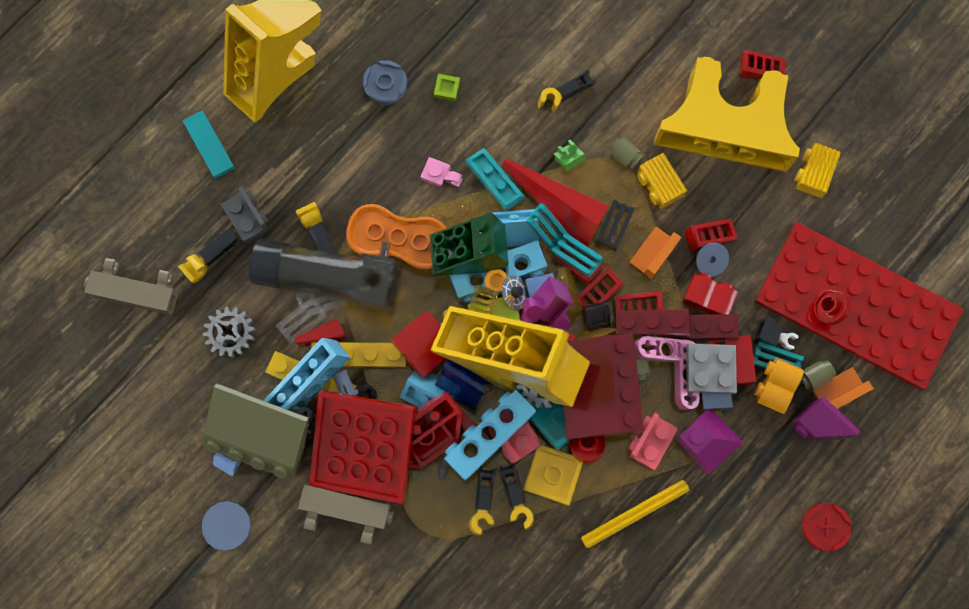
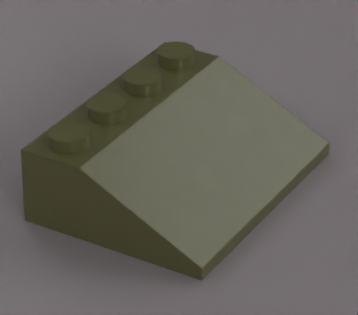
M216 383L203 431V447L212 453L225 455L233 461H241L257 470H264L278 478H286L292 481L304 459L308 417Z

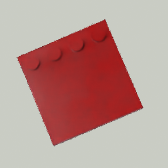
M321 390L318 394L309 486L402 504L405 501L416 407Z

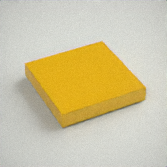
M541 445L536 449L523 491L569 506L583 462H579L573 455Z

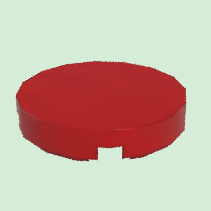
M830 503L816 504L809 508L803 516V535L806 541L815 549L824 552L836 551L845 546L850 539L851 520L846 511L838 505Z

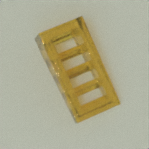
M568 267L558 268V280L567 285L573 301V305L566 312L567 315L570 316L582 312L583 308L570 269Z
M476 285L468 310L492 315L499 291ZM483 295L492 299L490 302L480 299L478 296ZM479 304L485 307H489L488 311H485L479 308H475V305Z

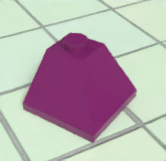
M825 397L810 403L792 422L796 426V432L809 440H844L861 432Z
M712 409L704 411L675 438L707 475L743 443Z

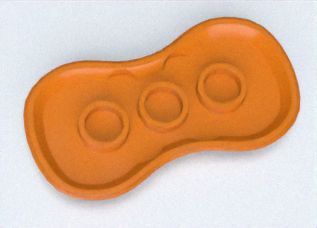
M367 204L353 212L348 222L346 239L349 247L359 255L368 257L390 255L402 259L415 268L431 269L430 234L447 228L441 221L433 217L404 218L393 214L380 205Z

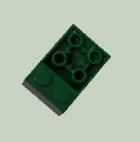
M492 212L430 234L432 274L434 276L484 273L509 265L505 224Z

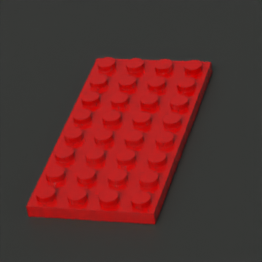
M798 222L793 225L754 301L921 391L926 389L964 310L958 305ZM828 290L841 291L848 297L851 305L848 316L836 325L823 323L817 318L814 311L817 298Z

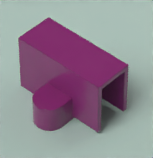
M549 276L532 297H528L523 301V308L519 312L521 321L567 331L570 328V321L566 312L573 305L567 285Z

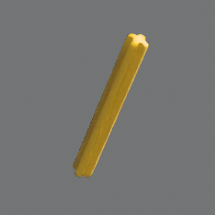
M681 480L582 536V542L586 548L594 546L689 492L687 483Z

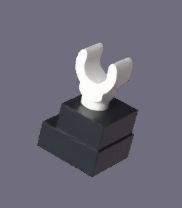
M769 316L761 320L753 341L757 343L760 341L772 346L777 345L779 342L784 349L789 351L795 348L789 345L788 338L795 340L799 338L798 335L795 333H782L783 328L776 326V320Z

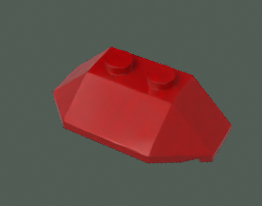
M448 392L430 399L415 410L409 468L422 469L443 454L454 442L458 443L460 441L462 409Z

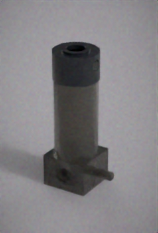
M260 238L256 242L251 254L249 277L252 284L351 301L361 308L393 314L403 268L394 259L388 258L391 246L389 242L383 241L381 243L379 256L361 253V257L358 258Z

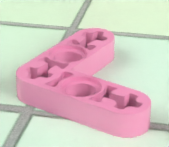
M650 336L635 340L636 357L644 360L674 362L675 403L677 407L682 410L697 407L700 393H687V388L684 389L687 386V381L684 380L682 375L684 369H687V364L683 365V362L687 363L686 353H684L683 349H686L687 344L695 343L690 340ZM644 344L645 347L654 346V349L645 351V349H642L641 345ZM663 344L669 346V356H665L662 353L661 347ZM684 396L690 398V402L684 400Z

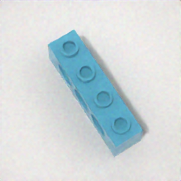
M537 240L509 250V265L499 268L507 276L515 275L525 280L544 275V272L547 271V263ZM517 262H524L527 268L520 271L514 265ZM488 272L449 275L459 303L465 302V304L474 302L478 300V296L487 294V296L494 295L485 287V276ZM479 277L483 280V284L476 287L471 284V280Z
M321 338L263 401L289 411L297 405L306 406L351 357L337 341Z
M517 390L512 394L507 391L498 400L500 405L495 410L490 408L481 416L483 422L477 427L472 425L463 434L465 439L459 445L454 442L445 451L447 454L444 458L445 461L464 481L536 413V410ZM507 410L513 414V420L510 423H504L500 420L499 414L502 411ZM484 428H493L496 433L495 438L485 440L481 434ZM469 444H473L478 448V454L473 458H469L464 454V448Z

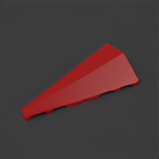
M505 158L502 168L515 179V182L519 186L521 185L538 205H545L571 237L588 247L609 205Z

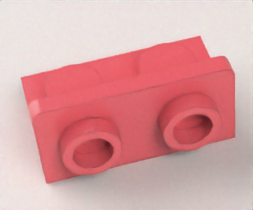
M505 410L499 415V418L504 423H510L513 420V414ZM527 421L501 446V450L506 459L510 460L511 463H515L543 444ZM489 427L490 435L495 438V430Z
M657 413L652 414L651 417H645L643 420L644 431L639 438L635 436L628 449L632 450L629 457L653 471L657 468L678 430L675 426L659 418Z

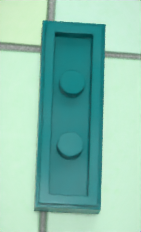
M203 110L183 120L184 125L215 179L235 169Z
M485 148L466 159L468 167L505 211H508L524 200V195Z

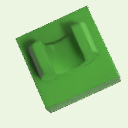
M571 140L568 141L569 145L564 148L559 146L558 151L554 153L556 161L567 172L586 161L585 154Z

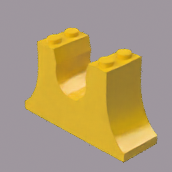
M257 0L251 4L243 6L232 4L226 8L223 95L254 123L262 118L273 101L289 85L314 67L316 53L310 45H306L302 41L303 38L311 34L320 25L322 10L317 3L311 0Z
M698 57L689 76L685 101L672 116L662 120L655 136L654 145L787 172L799 157L800 148L789 135L784 117V100L788 75H784L779 71H765L751 96L750 105L736 107L728 104L719 93V81L722 77L721 63L714 61L710 57Z
M452 306L449 307L431 348V351L464 366L498 388L514 392L517 390L516 386L522 384L554 403L572 407L590 361L567 343L569 334L564 330Z

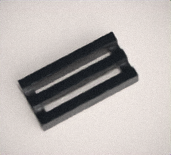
M614 199L595 242L617 251L635 208L628 207L624 203H618ZM615 208H617L619 212L607 239L604 240L602 239ZM625 211L628 213L615 244L611 243L612 237Z

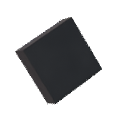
M606 301L583 306L587 330L611 326Z

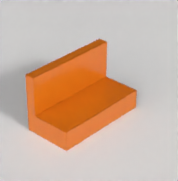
M655 227L629 264L652 279L682 237L675 232L670 237L658 227Z
M852 367L835 376L830 383L815 390L813 393L817 400L825 397L838 409L874 388L869 381L862 383Z

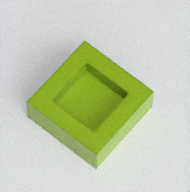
M438 74L434 98L456 102L460 78Z

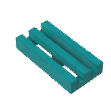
M539 204L526 220L528 225L550 250L557 246V242L563 239L565 233L568 234L543 204ZM540 212L546 217V219L551 223V225L556 229V231H557L559 234H557V233L554 231V229H553V228L549 225V223L544 219V217L540 214ZM535 218H537V220L542 224L545 230H547L548 233L553 237V241L549 239V237L534 221Z
M566 233L563 235V239L557 242V246L551 250L553 255L588 278L603 262L602 256ZM567 243L576 248L577 250H579L580 252L584 253L591 259H593L595 262H593L589 258L585 257L584 255H582L581 253L567 245ZM564 249L568 253L572 254L575 258L581 260L582 262L590 266V269H587L586 267H584L568 255L564 254L563 252H561V250Z
M760 341L756 345L753 355L754 366L765 369L768 364L759 361L758 357L770 361L775 359V356L761 352V349L796 361L795 363L787 360L784 361L801 368L802 366L801 362L804 357Z

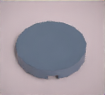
M381 60L367 68L363 76V88L371 101L380 105H390L399 101L404 96L407 90V77L397 63Z
M229 501L220 502L212 506L204 515L202 522V533L207 543L215 549L223 551L232 550L243 545L248 539L252 528L247 510L240 504Z

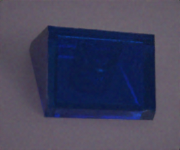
M451 360L445 362L435 383L437 387L448 392L473 410L477 409L493 386L492 383Z

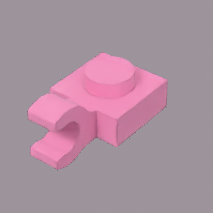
M431 157L428 158L420 176L422 181L441 188L444 182L459 188L463 180L461 174L450 171L451 167L449 164Z

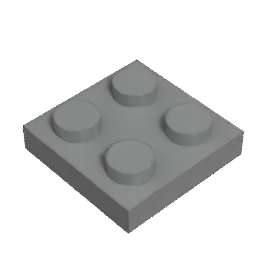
M686 345L687 393H737L736 345Z

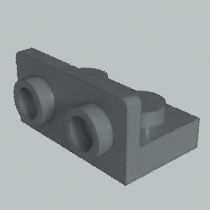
M243 187L238 188L240 193L221 203V206L246 244L269 230L265 224L269 220L262 209L257 211L253 204L257 203L251 191L245 192Z

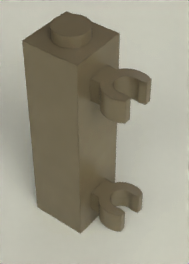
M106 258L104 261L102 273L91 270L90 275L85 279L84 293L91 298L171 316L178 297V293L173 288H169L173 278L170 272L160 270L157 285L115 276L119 263L109 258Z
M308 485L303 487L298 509L308 511L304 523L305 529L315 531L319 514L365 525L361 542L372 544L375 528L385 530L386 525L391 526L394 511H390V505Z

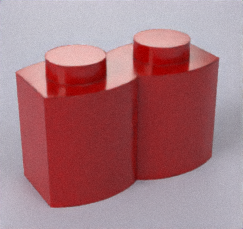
M699 273V275L694 274L692 276L682 303L703 311L708 315L730 314L738 292L734 290L731 284L725 282L716 283L710 275Z

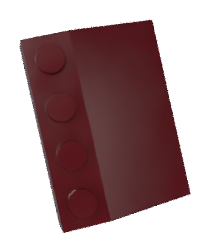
M633 334L608 335L567 342L575 351L590 361L573 406L563 405L566 440L637 435L643 432L644 425Z

